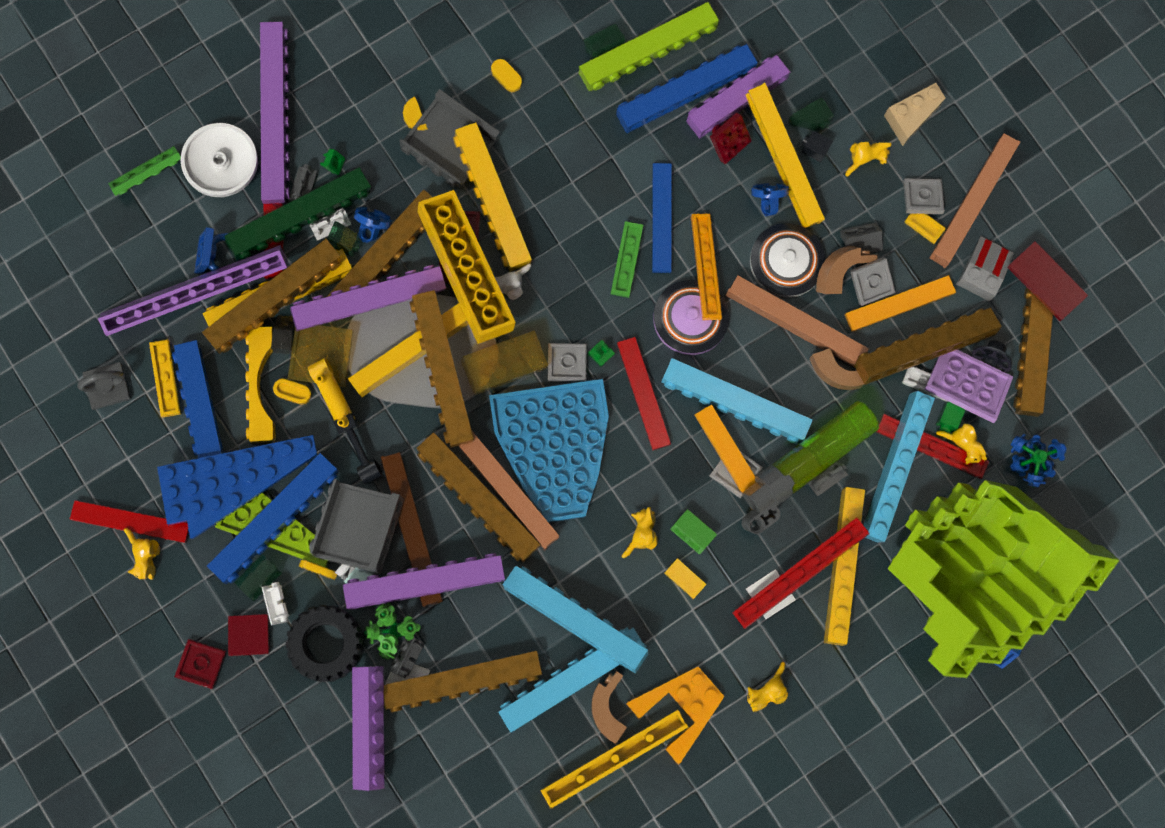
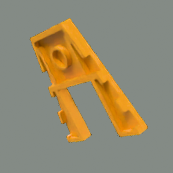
M699 667L626 703L638 719H640L669 693L691 718L694 724L665 749L678 765L724 698V695Z

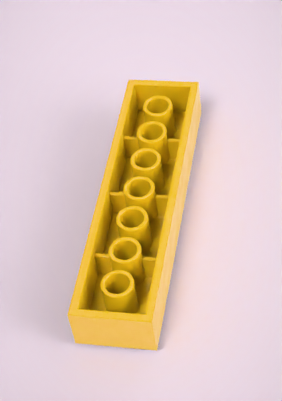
M452 190L420 201L417 211L477 343L480 344L512 332L516 322L455 191Z

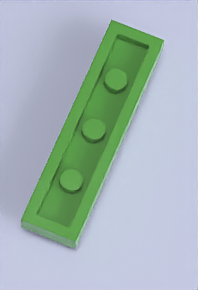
M173 146L108 184L115 196L124 194L132 186L142 184L146 178L158 175L162 169L177 164L181 156Z
M625 221L611 295L627 298L630 296L643 230L642 224Z

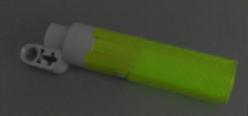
M855 401L792 450L756 475V483L742 493L745 501L752 509L742 519L744 530L754 534L762 533L779 519L780 510L777 507L878 431L879 422L873 411L865 403ZM755 520L756 524L751 528V523Z

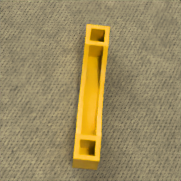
M272 327L253 328L245 338L246 345H249V352H246V364H249V371H246V382H249V390H246V401H249V409H246V419L249 420V428H246V438L249 439L251 444L276 443L275 423L264 409L260 395V379L264 365L275 350V331Z

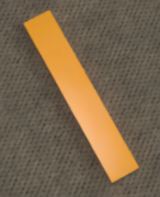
M710 213L692 214L691 223L702 320H721L722 311Z
M948 275L845 314L851 332L951 296L956 291Z
M712 404L696 413L694 416L739 490L743 493L756 483L755 475Z

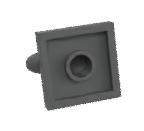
M121 362L82 372L83 378L78 382L77 387L79 390L88 393L92 410L131 400Z

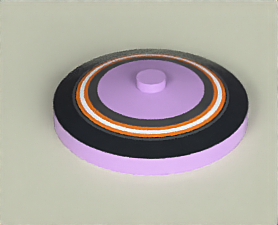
M684 280L669 286L656 302L653 314L656 333L660 340L675 352L685 355H698L710 351L720 343L727 331L729 324L727 304L720 294L722 319L702 320L698 281Z

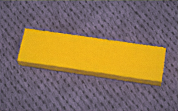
M167 339L150 342L160 415L162 418L181 415L170 341Z

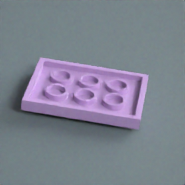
M955 350L937 358L924 390L995 423L1013 376L966 353Z

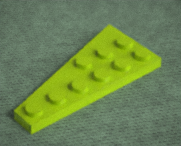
M261 493L218 522L215 527L238 535L272 500ZM297 520L290 526H285L281 530V535L276 540H271L267 544L272 549L323 567H327L329 562L315 558L310 554V542L315 538V535Z

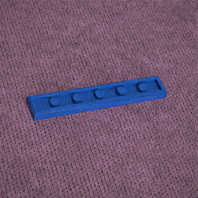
M653 163L652 273H671V164Z

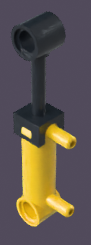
M323 358L309 365L308 371L310 376L317 384L328 406L338 433L344 434L347 432L362 463L357 467L360 479L364 484H367L382 477L383 473L378 462L375 459L368 460L358 440L354 428L360 426L345 400L329 361Z

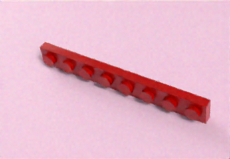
M856 517L733 612L734 616L742 627L746 629L870 533Z

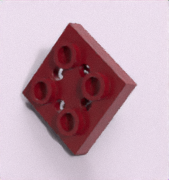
M735 113L722 126H714L713 134L710 136L720 162L723 164H727L752 141L743 118L738 113Z

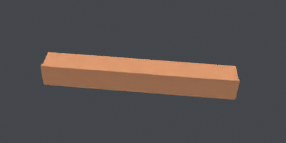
M1004 133L992 150L930 256L931 260L942 265L943 268H946L954 257L1020 143L1019 140L1017 141Z
M737 276L731 288L727 291V297L822 350L830 348L833 356L854 368L858 356L869 350L864 345L740 276Z
M472 431L474 441L459 445L458 447L528 532L538 541L544 551L547 550L552 543L559 539V535Z

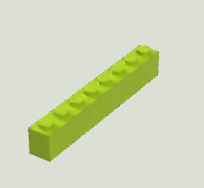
M709 2L579 66V75L589 92L599 90L604 84L615 82L620 76L626 73L631 74L642 65H649L657 57L663 58L669 51L673 49L679 50L685 43L689 41L695 42L705 33L711 34L717 29L719 19Z

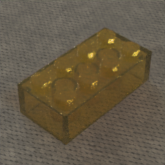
M535 330L467 354L461 358L474 395L540 372L548 367Z

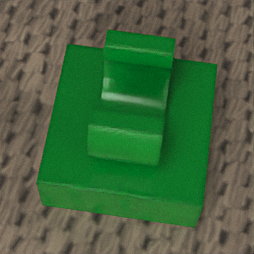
M329 149L328 153L323 155L326 157L324 163L321 162L320 165L331 173L339 175L345 157L336 150Z
M601 340L588 352V355L602 367L615 353Z

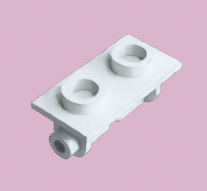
M342 208L331 216L319 219L317 223H313L310 227L317 241L352 224L347 213Z
M276 582L269 586H263L262 591L271 625L288 622L289 614L286 604L282 600L284 599L282 585Z

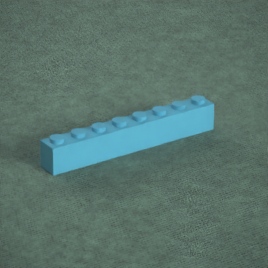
M673 358L661 382L670 390L677 389L682 391V394L686 397L700 399L699 402L709 406L712 404L716 406L720 412H730L734 414L735 418L741 421L746 419L752 422L753 426L760 429L764 427L775 436L782 435L787 437V440L793 444H801L804 441L812 423V419Z
M919 391L909 394L864 522V527L870 533L865 537L877 543L885 542L929 417L934 397Z
M518 566L514 567L503 583L506 591L636 674L648 655L647 646L639 640L635 642L629 638L630 635L624 630L620 629L618 631L614 629V625L606 619L600 620L596 617L597 614L589 608L583 609L580 607L581 604L574 598L569 600L564 597V593L556 587L554 589L547 586V581L541 577L536 579L527 568L523 566L521 568Z
M626 627L623 629L630 635V639L635 642L637 640L641 641L634 628L629 630ZM593 648L584 654L586 657L581 661L575 659L567 664L569 668L562 672L559 669L552 673V679L545 682L543 679L536 683L533 691L528 693L525 690L517 695L518 700L511 703L509 700L501 705V710L498 713L511 733L620 664Z

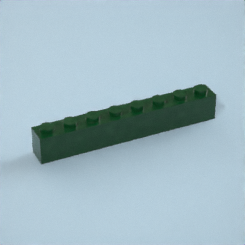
M359 167L225 235V242L236 261L239 259L243 260L250 257L251 253L257 250L262 251L269 246L268 244L274 241L276 243L282 241L290 233H298L302 230L303 226L307 224L313 225V223L319 221V218L331 216L337 209L350 206L352 201L358 198L359 200L366 198L370 193L371 186Z

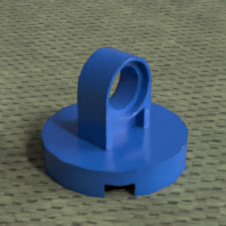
M769 183L753 185L751 194L754 197L761 198V210L765 216L776 215L779 208V198L789 195V186L776 183V186L769 185Z
M358 207L355 210L354 218L361 223L359 238L363 242L375 241L380 229H388L391 226V217L386 213L374 209V212L367 211L368 207ZM366 229L371 231L370 239L365 235Z

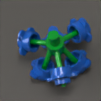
M1025 434L1021 437L1016 436L1011 443L1013 447L1011 453L1014 451L1022 453L1023 450H1026L1031 458L1027 460L1023 456H1012L1011 470L1023 477L1026 475L1025 471L1029 469V463L1033 462L1035 463L1034 473H1028L1027 478H1023V480L1028 481V485L1033 488L1040 487V484H1046L1043 481L1045 477L1052 478L1056 475V472L1053 470L1054 463L1051 460L1047 461V456L1050 455L1053 459L1058 458L1060 461L1065 460L1064 454L1067 450L1065 444L1059 443L1057 439H1053L1052 444L1048 446V452H1045L1046 445L1041 442L1039 435H1033L1030 440L1025 439Z

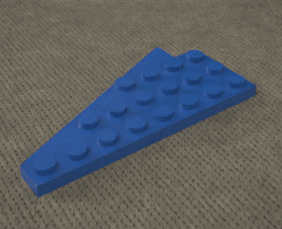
M311 435L157 467L167 525L187 522L190 538L195 539L316 457L317 450L314 436Z

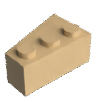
M937 83L896 103L886 111L884 116L902 146L906 144L945 100V96Z

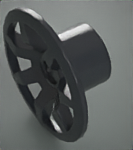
M990 341L988 345L978 346L972 351V357L980 360L985 358L982 362L986 364L991 363V366L997 368L998 364L1003 369L1001 371L1005 373L1010 371L1013 365L1010 356L1006 353V346L1000 341Z

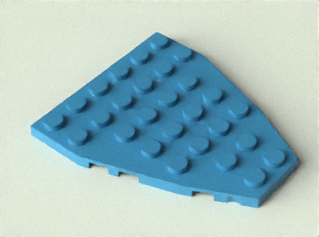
M603 379L489 395L495 436L520 485L548 523L585 517L599 476L609 418Z

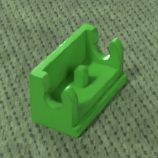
M688 509L670 529L699 555L717 535Z

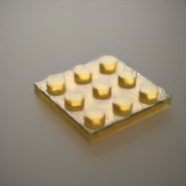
M321 325L296 331L295 328L288 379L315 383L310 376L308 366L326 358L333 369L338 385L346 387L354 330Z

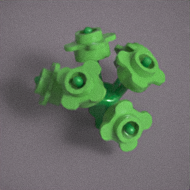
M383 603L376 609L375 617L378 618L377 624H372V620H369V626L365 628L364 633L366 639L370 638L371 644L374 643V640L380 641V646L377 647L380 651L379 655L383 659L389 660L390 657L394 659V654L398 651L397 638L404 636L406 640H412L414 638L413 635L420 631V625L416 624L410 616H406L403 622L397 623L396 614L394 613L395 608L391 606V603L387 605ZM383 625L390 626V629H379V627Z

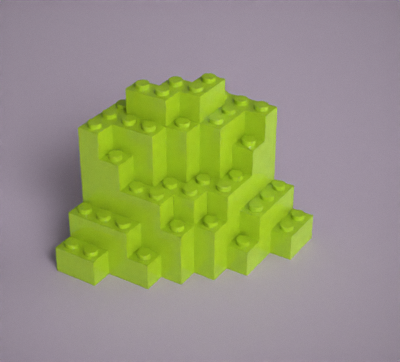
M984 480L978 487V491L969 484L959 482L952 489L949 498L937 496L931 502L927 512L915 509L905 524L912 533L903 542L902 548L892 559L888 570L934 613L928 618L927 624L923 628L939 644L932 651L928 661L943 676L967 678L978 662L1001 664L1011 649L1022 650L1033 634L1044 635L1054 620L1065 621L1087 590H1099L1119 562V559L1104 546L1092 544L1077 530L1065 528L1018 487Z

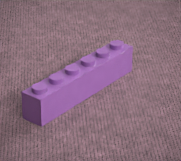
M777 55L773 58L765 59L760 67L752 68L747 73V76L737 78L732 83V86L721 89L716 97H710L703 102L701 107L693 108L688 113L687 123L698 138H702L711 132L714 126L721 125L735 113L749 106L745 94L749 93L748 90L766 83L768 90L771 91L788 79L790 71Z
M383 666L352 667L353 789L369 791L384 789Z

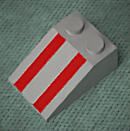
M980 236L956 285L990 302L996 296L1008 270L1007 266L1010 265L1014 253Z

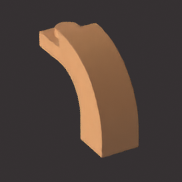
M847 246L836 250L824 261L820 268L816 292L842 294L843 277L846 271L854 264L870 263L877 260V255L870 254V250H861V248Z
M830 348L812 354L809 358L817 375L832 387L842 390H855L864 385L857 371L845 370L837 364Z
M617 671L615 674H609L604 682L607 684L606 687L598 683L591 702L592 717L596 727L604 737L614 744L617 743L627 728L617 721L609 710L610 695L623 677Z

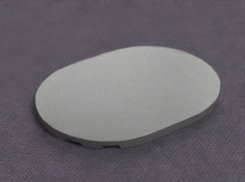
M436 295L441 315L459 303L455 297ZM413 300L354 315L348 326L344 343L345 359L351 375H354L417 332L414 320L418 319L416 312L412 313L409 303ZM469 325L448 338L464 402L474 398L489 382L497 360L496 339L493 338L478 344ZM427 354L369 393L377 399L390 403L440 408V405L436 406L433 396L437 394L435 387L431 388L429 376L432 375L431 369H426L424 357H427Z

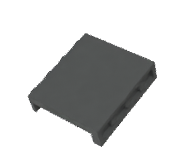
M439 89L435 94V100L404 140L400 139L399 142L401 150L406 155H413L420 165H427L431 168L433 174L438 177H444L446 182L453 188L458 187L461 189L469 179L466 172L468 167L466 164L463 165L460 154L462 152L460 147L456 148L454 144L455 130L477 123L488 153L499 140L500 131ZM426 123L428 130H417L420 125Z
M334 479L328 488L327 501L322 506L321 519L316 524L315 538L310 542V554L315 558L381 574L404 499L399 494L392 493V495L340 483L337 479Z

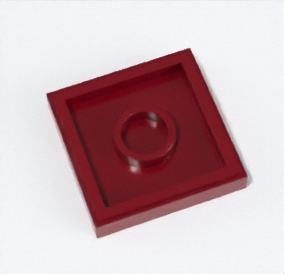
M268 614L228 616V656L269 654Z
M188 639L174 677L213 689L227 651Z

